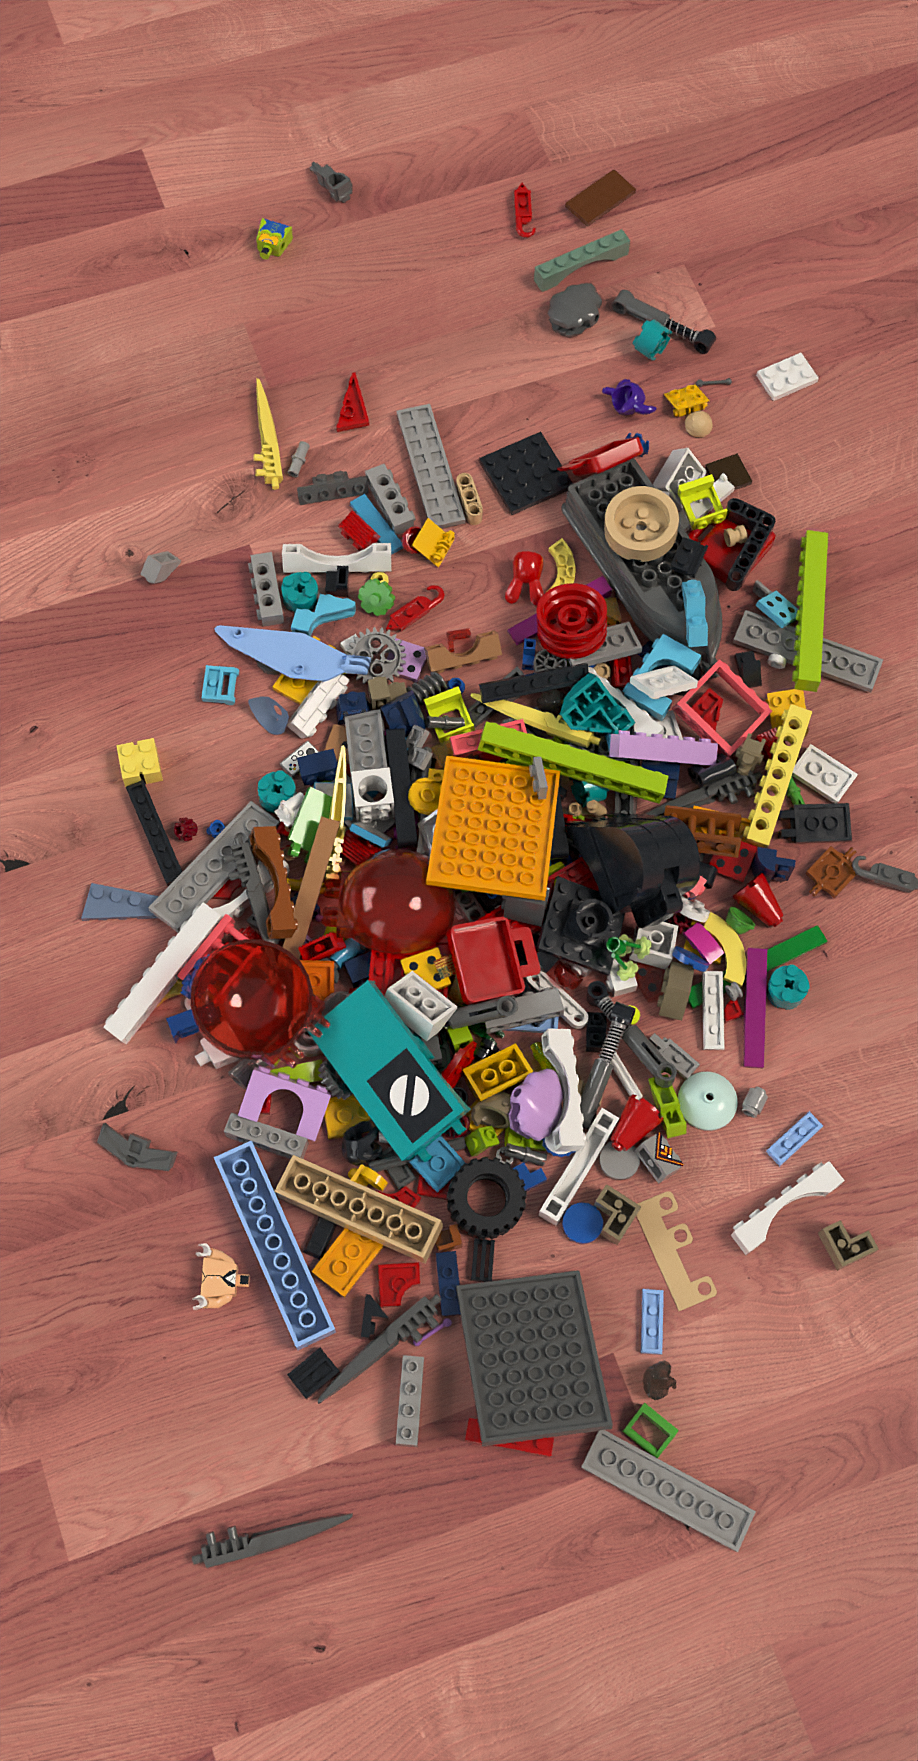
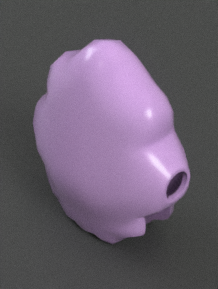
M544 1069L539 1072L529 1073L523 1084L516 1087L510 1097L511 1108L508 1113L510 1128L527 1139L533 1138L536 1141H540L550 1136L560 1119L564 1095L559 1077L554 1070Z

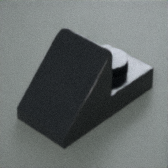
M748 651L735 654L734 658L743 683L749 688L761 686L760 660L755 659L754 652Z
M366 1294L361 1339L370 1340V1335L375 1334L376 1322H372V1319L389 1321V1318L372 1296Z

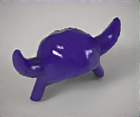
M629 379L620 381L616 388L605 387L602 389L603 394L612 396V404L619 414L625 416L633 415L634 413L646 415L657 410L654 406L644 405L646 399L644 391L638 384L631 382Z

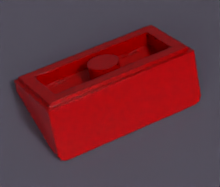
M631 655L609 661L611 686L615 689L618 688L620 691H623L628 682L630 683V678L633 676Z

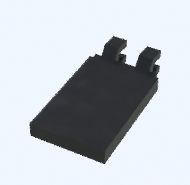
M849 803L793 805L789 810L780 811L777 820H790L791 829H781L778 831V839L791 838L792 842L794 841L795 843L852 841Z

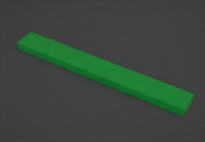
M819 926L808 929L768 949L767 972L826 944L828 941ZM723 980V994L727 993L725 986H731V983ZM702 982L691 987L688 1003L692 1009L702 1005Z

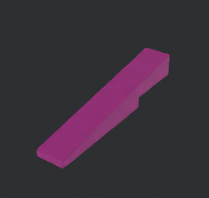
M603 575L587 584V586L597 590L604 599L611 597L612 589ZM537 613L508 629V633L516 646L523 643L524 638L531 639L537 636Z
M747 948L745 952L747 965L744 991L743 1067L763 1069L767 949Z

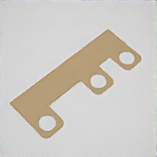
M667 1191L638 1203L641 1209L636 1216L678 1310H684L716 1296L717 1290L710 1277L705 1276L690 1282L676 1249L686 1246L693 1241L687 1225L680 1224L667 1230L661 1218L678 1209V1204L673 1194ZM663 1197H669L673 1202L669 1210H664L660 1207L659 1203ZM678 1229L686 1231V1241H676L674 1238L675 1231ZM701 1282L710 1284L711 1292L708 1295L699 1293L698 1285Z

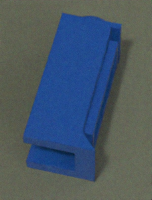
M212 1002L166 1019L173 1039L177 1043L180 1037L184 1038L211 1028L216 1023L219 1025L218 1019L221 1018L218 1006L213 1007Z

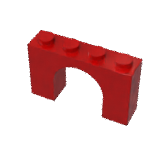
M468 1419L464 1442L482 1445L478 1419ZM554 1437L491 1446L518 1450L527 1454L549 1458L552 1455Z

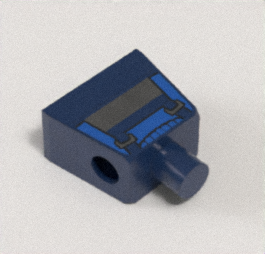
M351 691L348 694L338 696L335 707L338 725L345 724V717L371 711V705L365 692L356 693Z

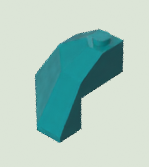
M588 673L573 686L565 696L560 712L561 717L571 730L618 734L619 730L626 731L636 723L626 708L616 703L599 677L592 673Z

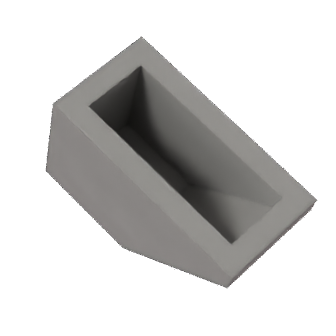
M168 551L148 555L141 575L153 584L163 582L178 567L182 560Z

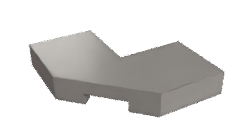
M414 725L406 739L409 751L408 763L424 771L432 753L422 749V746L430 732Z

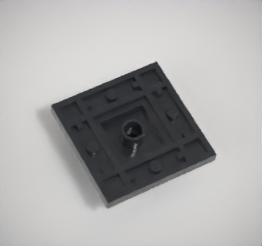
M557 876L554 879L536 950L608 976L610 975L614 958L611 957L612 952L608 951L606 945L608 938H619L625 913L613 916L608 905L603 902L599 891Z

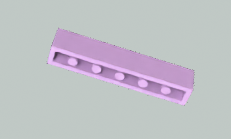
M619 730L618 734H611L609 757L712 766L716 764L718 743H711V739L701 738L697 742L693 737H684L683 740H679V736L673 735L663 738L662 734H651V737H646V733L635 732V735H630V731Z

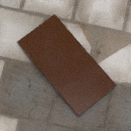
M613 169L567 201L565 207L588 227L634 195L636 188Z

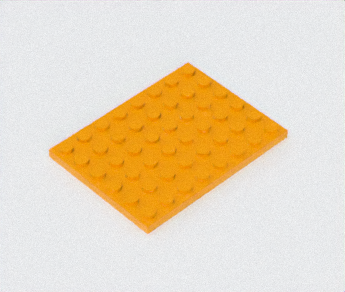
M446 756L426 885L545 901L560 771L544 769L548 786L546 799L538 800L537 792L533 791L534 777L530 776L528 766Z

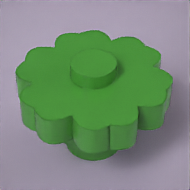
M377 578L370 579L359 589L358 598L362 601L361 607L367 613L373 612L376 616L385 615L388 609L393 607L395 596L391 594L392 587L386 581L380 583Z

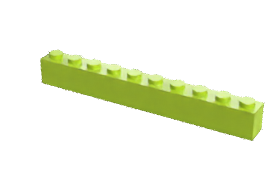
M807 530L805 537H801L800 547L803 548V551L800 552L799 562H802V566L800 565L798 576H801V580H799L797 591H800V595L797 597L799 610L796 613L798 625L795 628V636H798L794 644V651H797V655L794 656L793 666H796V670L793 671L792 681L795 682V689L817 692L821 683L828 533Z
M486 721L481 733L477 749L479 751L527 765L533 764V757H541L544 769L560 771V775L660 804L666 792L668 775L658 771L654 772L641 766H634L604 755H597L587 750L557 743L551 739L540 738L530 733L517 731L514 728L500 726L497 723Z

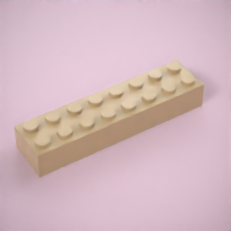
M295 1155L292 1156L274 1191L279 1199L426 1264L443 1228L442 1221L438 1218Z

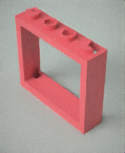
M720 659L698 680L697 688L690 689L671 708L702 739H711V743H718L717 754L722 753L728 757L746 740L748 733L751 734L772 712L769 705L762 701L753 689L747 687L743 683L742 678L735 675L729 666ZM714 672L722 677L760 715L732 746L686 703Z

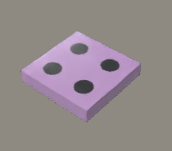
M402 640L399 647L405 646V650L401 653L406 654V657L402 658V660L406 661V665H400L404 670L403 672H397L400 675L399 677L417 683L426 662L424 647ZM389 653L387 660H393L395 656Z

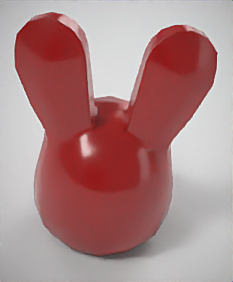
M522 551L514 556L513 580L505 593V600L508 603L514 604L518 602L523 584H529L530 601L533 605L537 606L540 598L544 595L540 583L543 570V557L540 554Z

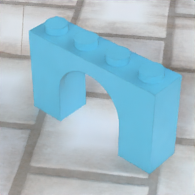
M662 634L660 639L656 638L652 645L653 650L645 655L642 661L644 664L641 668L635 670L633 676L650 672L662 665H675L692 676L701 661V655ZM629 682L623 689L624 696L627 699L633 700L638 708L645 710L660 721H663L672 706V700L666 696L652 699Z

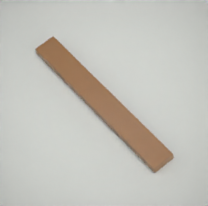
M321 816L293 914L294 919H297L298 928L292 938H285L278 961L279 967L294 971V961L301 958L298 948L305 944L340 826L339 821Z

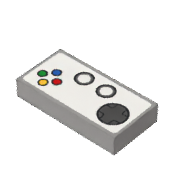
M306 741L284 759L280 766L293 779L300 773L297 758L319 751L309 741Z

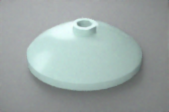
M699 1072L693 1074L684 1081L678 1092V1100L684 1119L697 1129L704 1131L720 1129L726 1126L736 1113L738 1105L736 1091L725 1077L717 1073ZM706 1095H711L713 1100H708Z

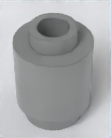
M757 1086L750 1088L742 1104V1112L749 1117L756 1118L761 1113L768 1099L766 1091Z

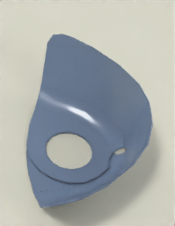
M264 696L248 700L254 716L269 733L274 735L284 733L289 715L278 702ZM274 705L280 708L282 715L275 711Z

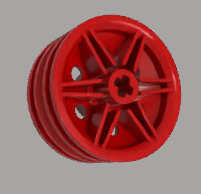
M567 583L553 587L540 598L536 610L537 635L540 644L546 651L557 657L577 659L593 654L603 645L607 636V605L605 599L597 590L583 584Z

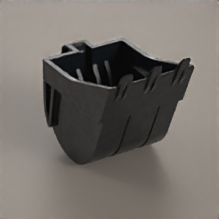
M606 813L604 816L607 818L586 817L584 820L587 822H565L567 826L564 828L588 865L603 902L608 905L613 916L632 912L639 928L658 925L679 913L683 908L681 896L692 890L700 879L699 851L695 838L687 825L676 817Z

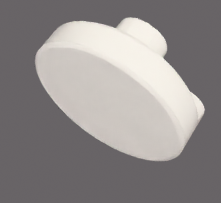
M681 896L683 908L680 913L693 920L706 922L710 911L704 908L705 904L698 900L692 902L688 898Z

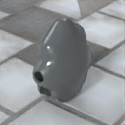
M592 283L570 285L564 291L552 296L549 302L550 309L548 310V315L553 331L566 337H573L582 334L584 330L591 328L598 322L600 316L598 309L602 305V299Z

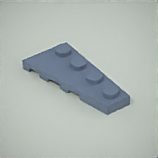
M91 883L81 919L82 921H89V919L107 920L118 918L119 920H126L127 918H158L149 911L148 907L159 896Z

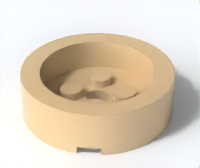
M636 486L625 489L610 501L606 509L604 526L606 540L611 549L625 559L630 560L631 558L641 560V562L655 560L666 554L674 545L678 532L679 513L673 500L656 488ZM637 525H646V529L643 531L638 530L636 527Z

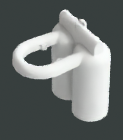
M301 792L287 801L282 800L278 809L274 811L279 817V821L283 822L287 828L293 826L303 801L304 795Z

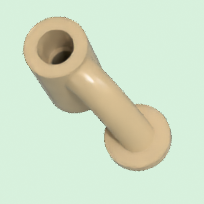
M596 800L589 801L587 808L582 807L577 802L570 804L568 808L569 814L573 817H577L580 814L604 817V814L607 813L606 808Z

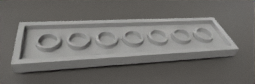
M745 610L733 643L770 656V654L781 655L786 658L787 663L793 665L794 656L797 655V651H794V644L798 636H795V627L787 625L781 628L770 618ZM823 638L821 675L871 693L883 659Z
M250 801L148 907L149 911L179 933L181 925L192 917L193 910L203 902L206 904L230 879L229 873L237 871L234 861L225 864L223 858L225 855L232 854L231 846L236 845L234 838L241 836L243 843L248 842L250 844L249 836L253 827L276 826L277 828L280 822Z
M605 1430L597 1432L581 1466L585 1471L735 1552L739 1551L756 1512Z

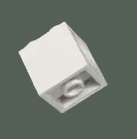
M390 768L351 772L356 821L367 823L376 819L385 821L393 818L394 798ZM368 791H379L385 795L378 802H367L361 798Z

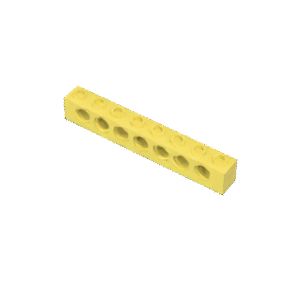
M792 704L788 710L784 709L781 720L784 721L783 725L778 727L775 735L778 737L777 743L774 742L770 753L773 754L772 758L768 759L765 765V770L768 771L766 776L763 775L759 786L762 789L760 793H756L753 802L756 803L755 810L751 809L748 820H751L750 825L745 827L742 837H745V842L758 847L768 848L812 711ZM789 725H794L796 729H791ZM783 741H788L791 746L785 745ZM778 757L785 759L786 762H780ZM772 774L779 775L780 779H775ZM767 791H772L775 796L768 795ZM761 808H767L769 813L763 812ZM756 824L762 825L764 830L757 829Z

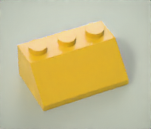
M516 1043L462 1069L466 1084L473 1096L479 1101L525 1080L527 1075L533 1072Z

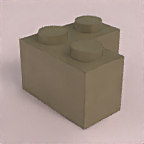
M374 677L368 680V695L372 711L381 709L380 707L395 701L396 697L407 693L405 682H393L388 685L386 677Z
M671 961L670 968L665 969L663 979L667 981H663L661 992L664 994L663 996L659 995L657 1007H660V1016L682 1021L691 992L694 974L693 966Z
M607 1184L594 1204L596 1208L610 1216L600 1235L618 1245L641 1209L640 1205Z
M841 1220L818 1232L837 1271L879 1250L869 1231L850 1239Z

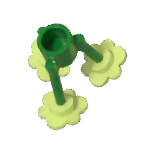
M625 934L621 937L619 936V938H608L606 946L608 951L612 952L611 957L620 964V970L617 971V975L620 976L622 981L633 978L635 972L638 971V965L634 964L631 960L627 963L623 962L620 957L625 956L626 953L630 954L632 952L631 947L635 948L634 953L637 954L638 959H643L645 955H649L652 943L643 936L641 939H637L635 943L633 939L628 938Z

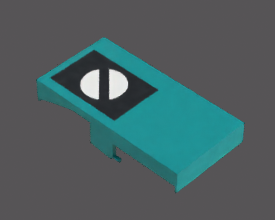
M367 980L307 1032L402 1161L411 1160L418 1154L424 1162H427L433 1156L427 1152L426 1147L450 1127L459 1135L467 1130L459 1119L471 1109L429 1060L435 1057L416 1032L411 1033L375 985L376 982Z

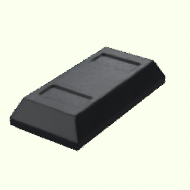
M319 1216L303 1253L321 1260L337 1224Z

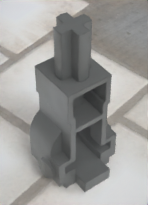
M311 163L310 170L317 175L318 183L329 191L334 200L345 203L350 199L353 185L349 177L343 173H336L327 164L322 167L318 163Z

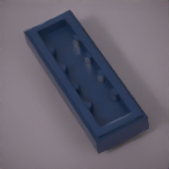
M456 1251L436 1253L442 1317L460 1315L456 1286L460 1285Z

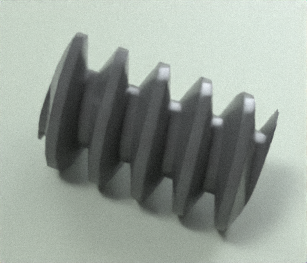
M432 671L430 676L426 675L424 680L419 679L418 684L413 683L412 687L408 686L406 688V691L412 690L418 703L423 705V698H429L428 695L434 696L435 691L440 694L442 693L441 687L444 690H447L448 687L442 676Z

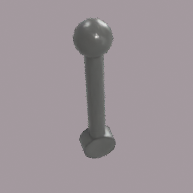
M730 378L717 381H702L699 379L696 381V386L702 387L703 385L725 383L730 385L732 380Z

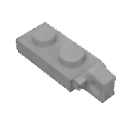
M655 1033L649 1038V1041L667 1062L672 1063L676 1067L677 1073L685 1080L699 1067L700 1064L670 1038L664 1037L661 1039Z

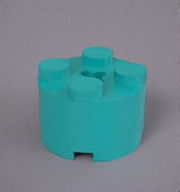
M655 319L647 320L642 326V332L635 337L632 344L637 351L654 361L657 359L654 356L657 353L661 354L670 341L668 335L672 334V331Z
M296 572L283 579L281 591L286 609L294 613L296 609L313 611L317 605L319 594L317 582L309 572Z
M282 770L268 773L258 782L260 804L268 813L276 814L274 811L278 809L282 800L287 801L297 794L294 780Z
M569 777V780H573L574 784L571 786L574 798L577 803H583L582 807L587 806V803L591 800L600 802L606 799L607 791L610 789Z
M795 965L779 967L773 972L767 983L766 995L768 1000L778 1008H784L785 1010L796 1008L802 1003L810 988L808 978Z

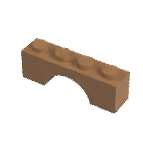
M495 630L477 634L473 646L463 653L450 652L442 643L424 647L428 669L436 673L444 672L446 668L450 667L458 669L467 663L470 665L478 664L483 659L494 660L498 658L497 656L502 655L499 636Z

